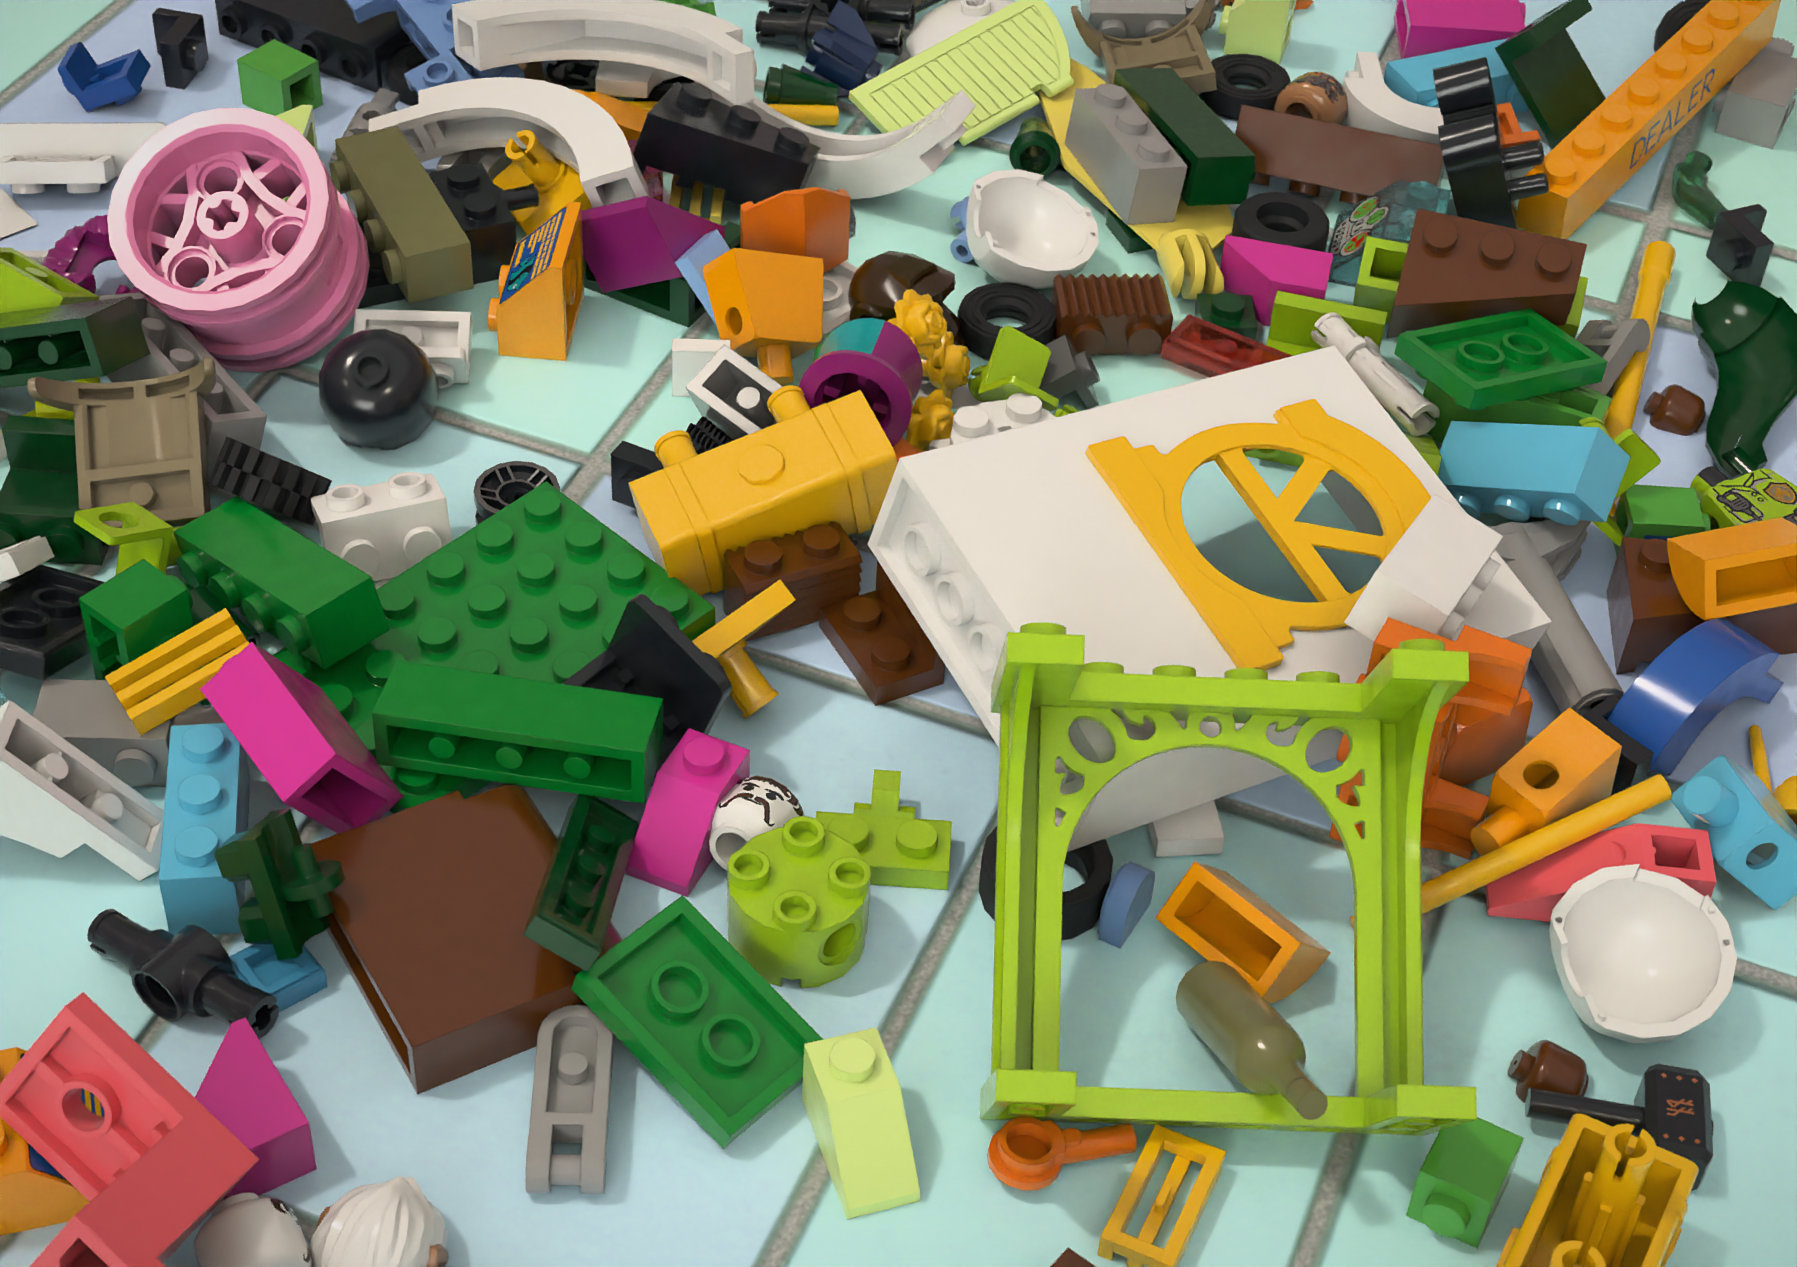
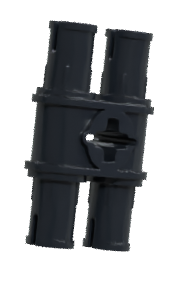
M769 0L768 5L771 7L769 13L759 11L755 26V31L758 32L756 35L757 42L795 45L803 53H808L816 30L820 32L823 27H826L833 32L835 31V28L826 22L838 0ZM840 0L857 10L879 53L901 56L905 40L904 28L912 30L916 17V9H914L916 5L915 0Z

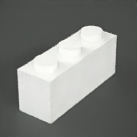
M1434 494L1375 571L1344 623L1372 641H1375L1388 617L1451 640L1499 569L1501 564L1490 558L1503 536Z

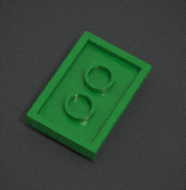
M1531 308L1399 333L1394 352L1396 356L1414 368L1415 373L1419 377L1431 381L1450 395L1455 404L1474 411L1484 410L1488 406L1511 401H1526L1531 397L1548 393L1568 392L1576 387L1602 382L1607 366L1605 359Z
M683 895L599 957L588 972L585 970L579 972L571 987L575 994L723 1149L803 1083L804 1044L823 1040Z

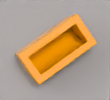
M1779 517L1667 538L1668 558L1677 589L1689 609L1701 619L1706 621L1797 603L1796 524Z
M1194 861L1155 918L1208 961L1224 962L1235 968L1268 1003L1278 1002L1295 992L1320 968L1331 954L1329 950L1229 873Z

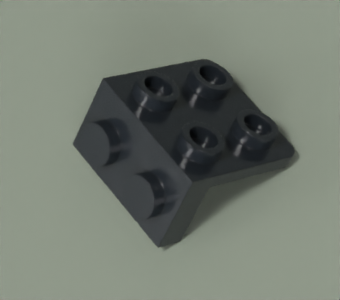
M638 594L627 603L608 649L562 683L663 698V752L651 787L658 770L689 728L707 735L709 734L732 690L731 683L719 661L709 653L702 652L679 629L674 616L664 607L655 605L644 594Z

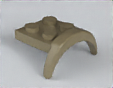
M1199 0L1190 14L1174 27L1157 35L1138 39L1118 38L1104 34L1085 20L1077 5L1071 7V13L1080 36L1091 51L1101 59L1110 84L1114 82L1116 69L1172 68L1198 96L1202 92L1217 90L1216 72L1200 37L1209 22L1215 0Z
M203 357V360L198 365L188 370L145 380L79 383L34 377L27 381L28 393L36 401L74 412L79 509H90L134 501L172 527L184 526L211 511L209 483H207L209 475L203 398L216 385V370L212 357ZM112 520L103 522L118 528H122L123 525L122 521Z

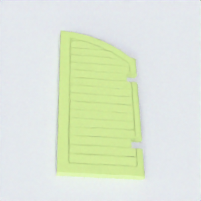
M1017 0L849 91V99L882 133H887L915 123L963 90L976 105L962 122L967 130L958 140L965 146L1040 104V99L1035 94L1038 90L1041 89L1048 97H1052L1074 85V80L1070 76V56L1066 38L1052 10L1044 0Z

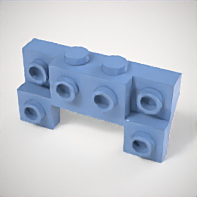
M344 0L352 10L358 24L379 14L396 10L400 26L428 60L404 74L407 85L412 92L416 91L418 94L419 90L469 79L492 77L525 78L524 72L518 64L479 71L455 54L452 4L473 0Z

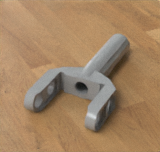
M1529 516L1530 522L1528 523L1508 522L1497 526H1488L1503 536L1495 549L1552 621L1533 648L1531 659L1561 713L1569 707L1575 712H1578L1585 706L1594 708L1612 694L1621 699L1625 694L1560 584V581L1566 578L1581 556L1582 550L1580 547L1586 540V528L1591 521L1579 520L1577 525L1570 526L1557 523L1549 518Z

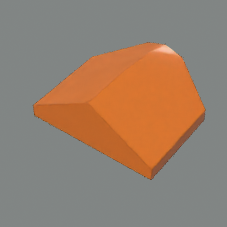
M820 187L783 191L756 204L749 201L740 205V249L823 258L824 273L848 260L850 196L848 192L843 189H839L836 192Z

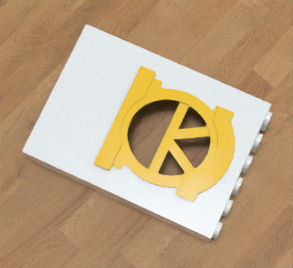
M1335 345L899 458L867 545L999 747L1000 713H991V684L1007 632H1020V627L1028 623H1056L1066 627V634L1085 635L1084 664L1091 662L1117 663L1124 666V674L1152 675L1153 668L1158 666L1183 665L1195 668L1196 677L1224 678V673L1227 670L1254 668L1267 671L1268 680L1296 681L1297 674L1310 671H1326L1340 675V683H1356L1361 673H1367L1374 641L1344 622L1367 584L1352 594L1348 593L1313 546L1374 556L1379 558L1382 563L1434 494L1460 510L1464 511V509ZM1254 449L1280 450L1297 454L1303 458L1304 462L1279 497L1276 498L1243 452ZM1211 461L1216 462L1318 602H1293L1259 594L1229 579L1203 557L1188 535L1181 511L1183 488L1188 478L1198 467ZM1322 483L1358 532L1294 520L1319 484ZM1494 550L1490 558L1501 565L1451 640L1456 641L1464 625L1533 649L1552 621L1497 551ZM1120 718L1129 738L1147 740L1153 736L1154 729L1148 720L1144 719L1143 726L1139 727L1130 724L1124 718ZM1078 719L1070 725L1069 737L1072 745L1080 755L1095 763H1105L1112 759L1114 756V744L1105 728L1089 719ZM1177 721L1184 729L1186 721ZM1217 722L1200 723V729L1205 736L1215 737L1219 734L1220 729ZM1235 723L1236 731H1239L1245 723ZM1270 725L1267 727L1266 736L1274 745L1290 746L1296 733L1302 726L1293 725L1284 732H1275L1276 725ZM1329 729L1316 734L1308 743L1305 752L1308 765L1311 766L1336 757L1344 733L1339 730ZM1210 747L1185 748L1154 755L1121 772L1100 790L1084 810L1075 826L1067 852L1278 778L1287 773L1264 760L1228 749ZM1056 759V773H1066L1061 783L1060 792L1062 794H1071L1079 791L1083 787V777L1073 774L1064 767L1059 759ZM1055 810V826L1060 825L1065 815Z

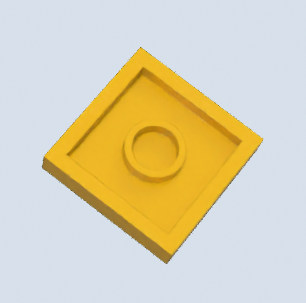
M522 130L516 133L517 137L526 145V150H522L512 138L508 140L505 153L513 162L492 181L503 190L527 186L532 183L536 187L539 197L538 207L510 211L527 235L569 202L581 203V211L592 208L580 182V174L571 166L553 157L532 131Z
M781 579L692 641L702 652L709 653L722 665L732 686L729 695L742 711L745 719L779 695L743 648L748 645L746 642L748 638L796 600Z

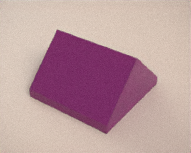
M649 196L581 211L583 256L603 293L683 277L674 263L709 232L717 229L723 239L725 238L724 226Z

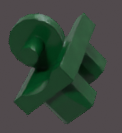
M291 809L271 811L252 829L232 835L216 849L215 858L222 878L227 879L229 882L250 880L256 896L251 897L239 908L238 923L246 943L273 944L278 960L294 959L303 953L302 947L305 942L325 931L330 926L327 915L331 914L334 908L328 892L340 886L346 878L339 861L323 860L317 862L312 844H302Z

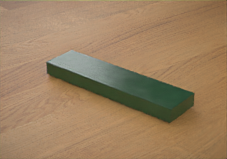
M577 794L568 808L523 932L525 937L581 969L589 971L600 955L639 827L638 821L595 796Z

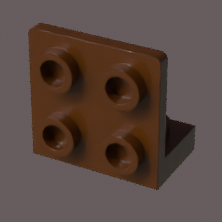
M878 560L875 591L819 608L820 629L875 706L944 684V662Z

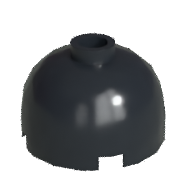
M387 329L361 330L342 339L326 355L319 373V402L332 429L350 445L362 448L361 445L370 448L380 447L381 450H395L415 441L432 424L439 393L438 379L426 353L405 335Z

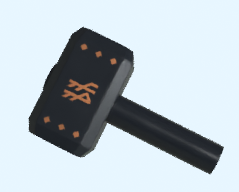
M1663 1064L1650 1066L1643 1075L1634 1099V1105L1536 1088L1528 1089L1525 1102V1117L1569 1124L1574 1114H1584L1612 1127L1618 1124L1635 1125L1631 1135L1639 1138L1642 1129H1644L1655 1140L1656 1146L1689 1159L1698 1166L1699 1173L1691 1191L1698 1189L1702 1183L1713 1157V1120L1711 1119L1710 1084L1698 1070Z

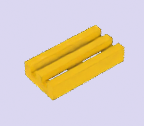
M225 608L106 675L105 678L140 735H143L206 699L200 689L220 671L222 665L229 658L239 654L250 643L246 640L242 631Z
M1155 1124L1102 1232L1097 1255L1112 1261L1115 1253L1128 1258L1126 1267H1143L1144 1265L1148 1267H1178L1223 1169L1226 1151ZM1164 1150L1176 1154L1138 1237L1126 1234L1129 1223ZM1192 1162L1203 1165L1165 1248L1155 1246L1154 1243Z

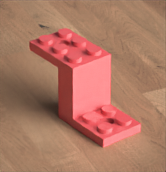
M84 992L60 1011L0 1084V1117L90 1201L74 1215L30 1267H166L163 1262L180 1247L259 1160L253 1152ZM82 1089L90 1091L100 1100L104 1108L105 1117L92 1113L85 1106L81 1099Z

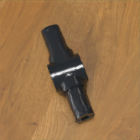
M112 908L98 914L88 928L87 938L92 943L89 945L91 950L128 968L136 993L143 1003L162 1019L177 1022L189 1011L202 1018L214 1016L231 1025V1023L246 1017L258 1039L266 1035L278 1019L279 1006L275 1005L277 1002L276 997L235 977V971L232 968V962L222 944L202 927L187 925L176 935L163 929L151 931Z

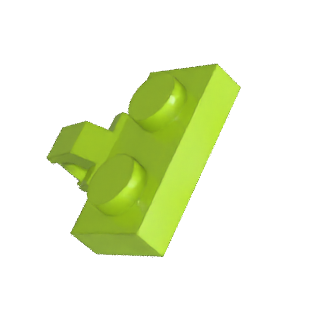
M874 769L871 804L854 803V814L816 811L815 819L823 824L825 830L833 832L853 844L869 865L871 885L938 890L948 889L952 821L915 818V807L899 806L901 771Z

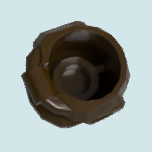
M887 251L872 257L855 271L848 290V300L851 308L849 321L860 318H875L888 321L889 319L897 318L894 309L895 303L898 300H903V293L906 290L914 289L919 295L929 294L933 302H937L942 307L943 316L947 321L946 332H952L954 344L960 346L967 345L960 332L961 325L959 319L943 303L946 297L955 289L954 273L915 254L897 251Z

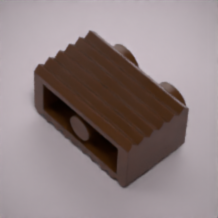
M1103 273L1098 278L1094 274L1087 278L1083 274L1076 278L1072 274H1069L1066 278L1059 274L1054 278L1051 299L1056 313L1054 340L1065 335L1077 354L1086 351L1089 356L1130 354L1145 356L1168 353L1173 315L1164 279L1159 273L1154 277H1151L1148 273L1140 277L1136 273L1130 278L1125 273L1119 278L1114 273L1108 278Z
M833 521L830 522L829 526L822 524L813 525L804 532L796 531L794 536L785 533L782 539L773 537L771 541L758 540L751 542L746 548L738 546L736 551L727 549L724 553L723 611L726 616L730 615L781 579L796 600L746 641L819 621L820 607L859 596V591H861L859 582H862L860 563H863L861 554L840 523Z

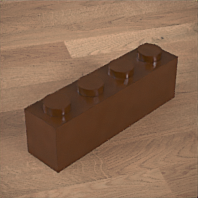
M1241 105L1235 135L1256 155V176L1252 183L1269 186L1270 177L1290 180L1289 191L1319 197L1321 187L1341 191L1339 201L1359 205L1374 195H1380L1382 200L1392 202L1390 212L1416 217L1418 208L1435 211L1445 170L1440 145Z

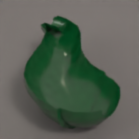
M1727 281L1723 290L1711 301L1698 304L1695 297L1691 310L1693 331L1698 338L1700 353L1713 367L1716 375L1717 394L1706 425L1705 447L1718 470L1732 480L1765 467L1768 460L1762 443L1775 421L1797 398V314L1782 297L1777 298L1764 288L1746 282Z

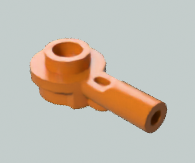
M1019 1117L1008 1121L992 1137L988 1147L987 1159L989 1168L995 1177L1007 1186L1019 1190H1039L1050 1186L1059 1177L1062 1165L1134 1153L1137 1147V1140L1134 1128L1130 1123L1080 1131L1076 1128L1060 1129L1051 1120L1041 1121L1030 1117Z

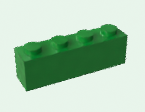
M238 496L173 531L182 554L177 558V565L183 578L189 585L194 588L198 586L207 587L230 611L235 610L247 618L258 632L264 633L267 631L279 639L291 654L295 656L302 654L323 669H327L390 630L372 576Z
M396 660L372 711L376 762L379 765L643 804L646 802L663 752V698Z

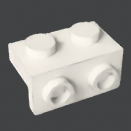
M355 309L353 334L361 330L387 329L405 335L426 353L436 373L439 388H447L454 383L469 384L473 328L471 312Z
M403 472L392 476L388 482L363 487L355 484L339 485L329 489L326 494L311 498L312 511L319 524L322 547L372 576L373 581L400 575L452 541L447 500L433 474Z

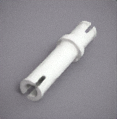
M1327 313L1316 321L1314 326L1326 337L1322 336L1317 330H1312V340L1322 348L1335 345L1379 403L1395 416L1411 435H1424L1435 426L1437 422L1431 419L1425 411L1433 418H1439V408L1425 398L1380 355L1379 346L1370 337L1365 336L1363 339L1338 313Z

